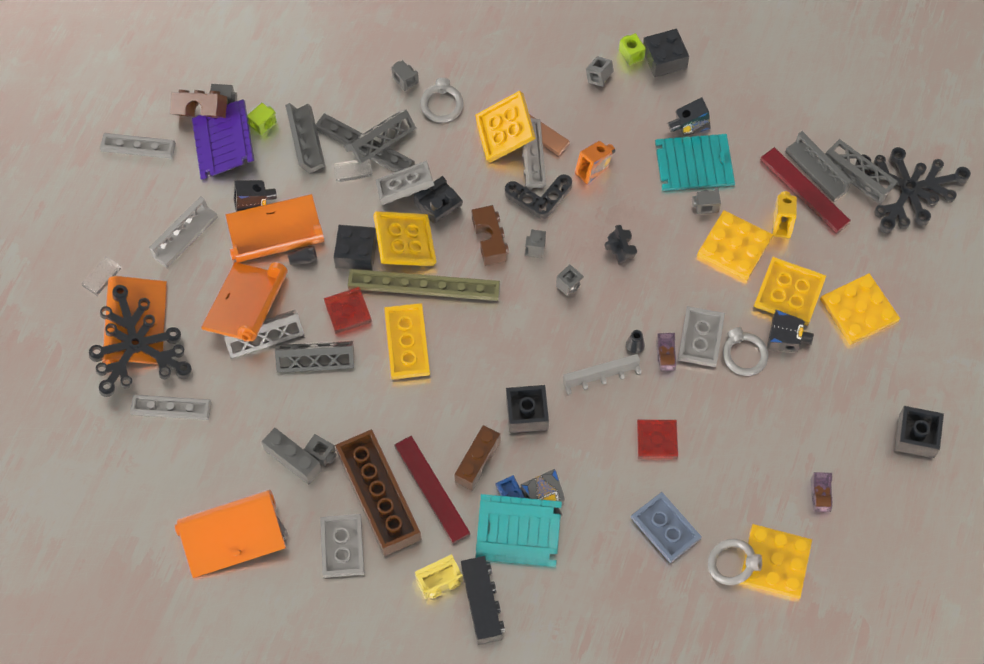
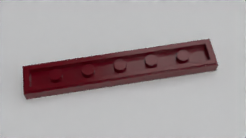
M775 147L761 156L760 160L836 234L850 224L851 220Z
M412 435L394 444L395 449L452 544L470 536V531Z

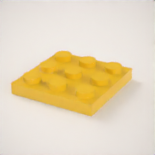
M521 91L475 115L486 159L490 163L536 139L524 93Z
M723 210L698 251L697 256L748 281L773 238V234Z
M380 211L374 213L381 264L435 266L437 261L428 214Z
M772 257L754 307L772 314L775 313V310L782 311L804 320V325L808 326L826 275Z
M870 273L826 293L820 298L850 345L900 320V317Z
M752 524L748 544L753 548L755 554H761L762 569L761 571H753L752 575L741 584L800 599L812 539ZM745 553V558H744V562H743V567H742L741 573H742V572L745 570V568H746V557H747V554H746V553Z

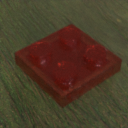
M360 287L323 298L335 334L372 322Z
M637 419L638 459H678L677 420Z

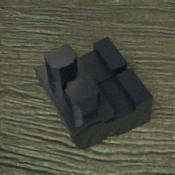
M443 176L434 181V186L414 194V204L423 213L428 214L429 220L434 224L439 221V218H444L453 212L454 208L462 206L463 200L447 184V180Z

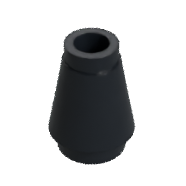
M308 245L288 254L291 265L313 264V261H317V254L314 246L310 247Z
M634 330L626 341V348L631 353H639L643 351L645 342L642 332Z

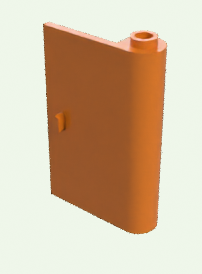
M312 194L225 214L233 244V249H230L232 260H236L237 263L325 242Z
M234 262L201 329L244 341H254L288 273L287 268L278 262L271 263L268 270Z
M112 276L108 279L106 306L110 307L113 313L123 318L119 302L115 301L112 297L113 288L117 285H123L128 290L126 300L131 316L138 308V302L141 298H147L150 301V308L143 313L135 326L136 333H138L143 325V319L146 315L155 317V325L149 329L145 337L164 333L167 281ZM123 290L117 291V293L122 294L124 292ZM145 302L141 303L142 306L148 305ZM105 319V327L107 324L113 323L119 331L128 335L127 329ZM151 319L146 320L147 323L153 322ZM109 328L108 331L113 332L114 329ZM104 331L103 347L123 342L113 336H107ZM132 341V344L137 345L139 344V342ZM163 341L148 345L159 352L163 351ZM126 350L106 354L102 362L105 364L119 362ZM142 351L134 353L128 361L157 364L155 358Z
M271 490L177 520L175 531L181 537L193 578L286 548L275 512L276 502Z

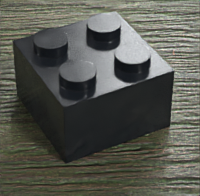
M677 28L644 37L645 58L654 78L688 68L689 54Z
M338 225L333 257L335 268L373 271L377 244L376 228Z
M545 385L506 388L509 433L549 429Z
M904 406L899 414L895 451L935 458L940 451L944 413Z

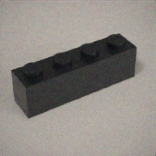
M485 556L462 560L461 569L477 644L482 645L502 640V633H505L503 620L499 621L498 613H501L499 601L494 600L493 594L497 592L495 582H490L489 574H492L491 564L486 562Z

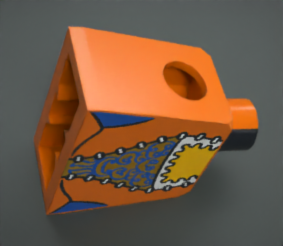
M598 141L582 150L579 154L575 174L588 185L608 168L611 156L615 153L614 146L612 144L605 145Z

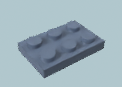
M663 492L659 493L631 515V519L669 563L676 560L702 538Z

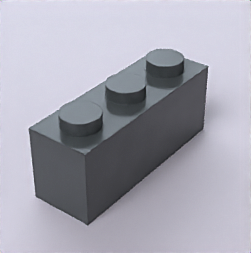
M275 427L261 441L267 453L308 485L322 471L320 462Z

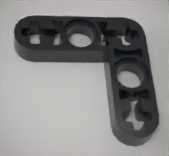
M566 174L558 176L541 197L518 182L510 181L505 185V196L536 217L545 219L551 215L570 192L572 178ZM551 193H555L558 195V198L552 200L548 196ZM531 197L533 201L531 203H525L523 201V198ZM546 205V211H539L540 208L543 209Z

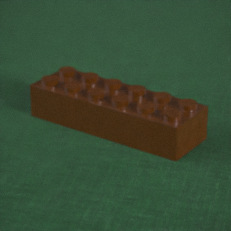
M368 430L336 444L337 454L384 557L421 541V532L373 430Z

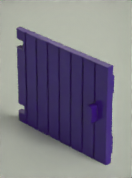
M244 99L227 105L226 118H210L202 115L192 118L201 180L207 178L208 172H210L211 176L244 165V159L246 158L248 163L254 161Z

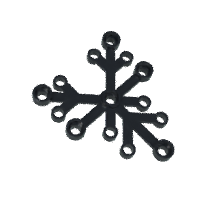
M896 147L891 151L890 159L897 165L902 177L901 179L889 173L885 163L886 158L883 155H877L874 159V164L897 180V185L900 186L902 191L896 203L876 206L875 215L877 217H884L879 224L881 231L884 233L892 232L896 225L895 219L897 215L899 218L898 226L901 229L909 227L911 221L906 216L903 208L908 197H910L916 212L915 222L921 226L928 224L931 213L922 208L918 196L926 199L930 206L937 205L939 196L935 193L931 194L922 188L927 187L943 195L947 202H953L957 196L956 192L940 186V184L954 181L965 183L971 175L970 170L966 167H959L955 174L935 178L944 166V162L941 159H935L926 179L918 181L920 176L925 173L926 165L924 163H917L914 173L910 178L904 163L906 152L903 148ZM862 154V156L871 161L869 156ZM856 160L855 165H860V161ZM864 169L874 173L871 169Z
M123 285L115 286L112 290V297L115 301L119 302L123 318L113 313L112 309L108 306L101 308L100 316L127 329L128 335L119 331L115 324H107L105 327L106 335L113 336L123 342L104 347L93 345L89 349V358L94 362H100L106 354L126 351L119 362L111 364L100 362L96 365V373L100 376L111 372L107 380L100 382L99 393L104 397L112 396L115 392L114 383L119 375L122 388L128 389L132 386V378L128 376L126 365L132 355L140 351L156 359L161 379H168L171 375V370L167 365L176 369V375L179 378H188L192 370L191 365L188 362H178L172 358H180L184 355L185 349L182 345L177 344L173 349L162 352L148 346L149 344L162 341L176 344L181 339L180 330L176 327H171L165 333L145 337L149 329L155 325V317L146 315L143 319V325L138 333H136L135 326L143 313L150 308V301L147 298H141L138 302V308L131 316L126 300L128 297L127 288ZM118 290L124 291L122 294L117 293ZM145 302L148 305L142 306L141 303ZM108 311L109 314L104 315L103 312ZM151 319L153 322L147 323L146 320ZM113 328L114 331L109 332L108 329ZM175 332L177 335L171 336L170 333ZM132 341H138L139 344L133 345ZM176 349H181L182 352H181V353H176L175 350H176ZM100 350V353L95 354L93 351ZM186 366L187 370L183 371L180 367ZM99 367H104L105 370H104V371H99L98 368H99ZM162 371H167L168 374H167V375H163L161 372H162ZM124 380H129L130 383H129V384H124L123 381H124ZM108 384L110 385V388L105 389L103 388V386Z

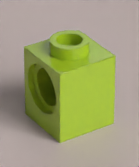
M636 33L626 35L620 39L619 51L628 65L645 58L646 48Z
M261 103L247 115L248 124L262 136L277 123L276 112L271 106L267 107L264 103Z

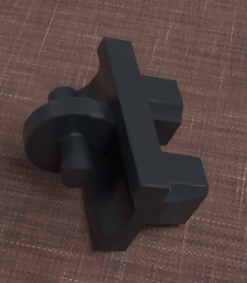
M616 225L615 230L607 237L608 241L604 246L606 250H612V253L616 254L618 263H624L627 258H632L637 254L636 246L628 245L627 243L632 239L631 231L622 229L621 225Z

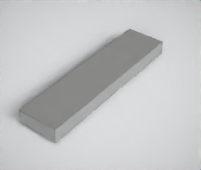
M104 133L100 150L101 152L172 159L176 143L175 140Z
M133 395L130 413L131 415L209 420L212 402L210 399Z

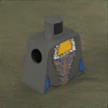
M555 469L521 484L520 489L525 498L562 501V505H564L565 498ZM554 507L553 514H561L562 517L560 509Z

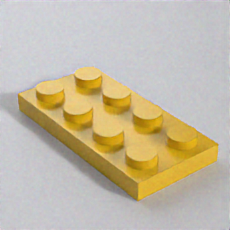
M422 303L384 307L391 379L429 376L430 369Z

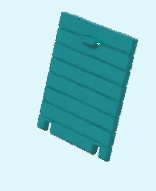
M727 134L655 140L656 146H662L661 149L656 150L661 181L668 182V184H662V191L735 186Z
M481 494L475 558L485 556V559L488 561L556 567L557 560H551L549 557L550 554L558 553L561 514H553L554 507H562V501Z

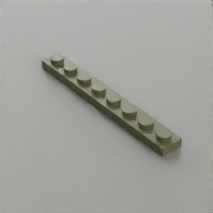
M350 269L347 286L348 289L498 301L500 281Z

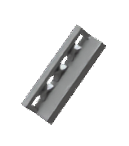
M203 197L195 201L149 247L153 258L166 268L218 218L217 213L207 207Z
M295 309L265 319L258 333V336L262 337L258 345H253L249 341L223 336L230 357L234 358L302 336L304 332ZM297 323L298 332L291 334L285 331L289 324ZM276 329L281 333L278 338L271 339L267 337L270 330ZM235 341L244 343L241 350L232 351L230 343Z

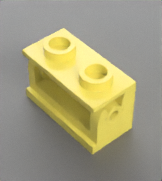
M452 554L415 571L416 579L426 599L430 597L432 599L442 594V591L455 589L463 582V575Z

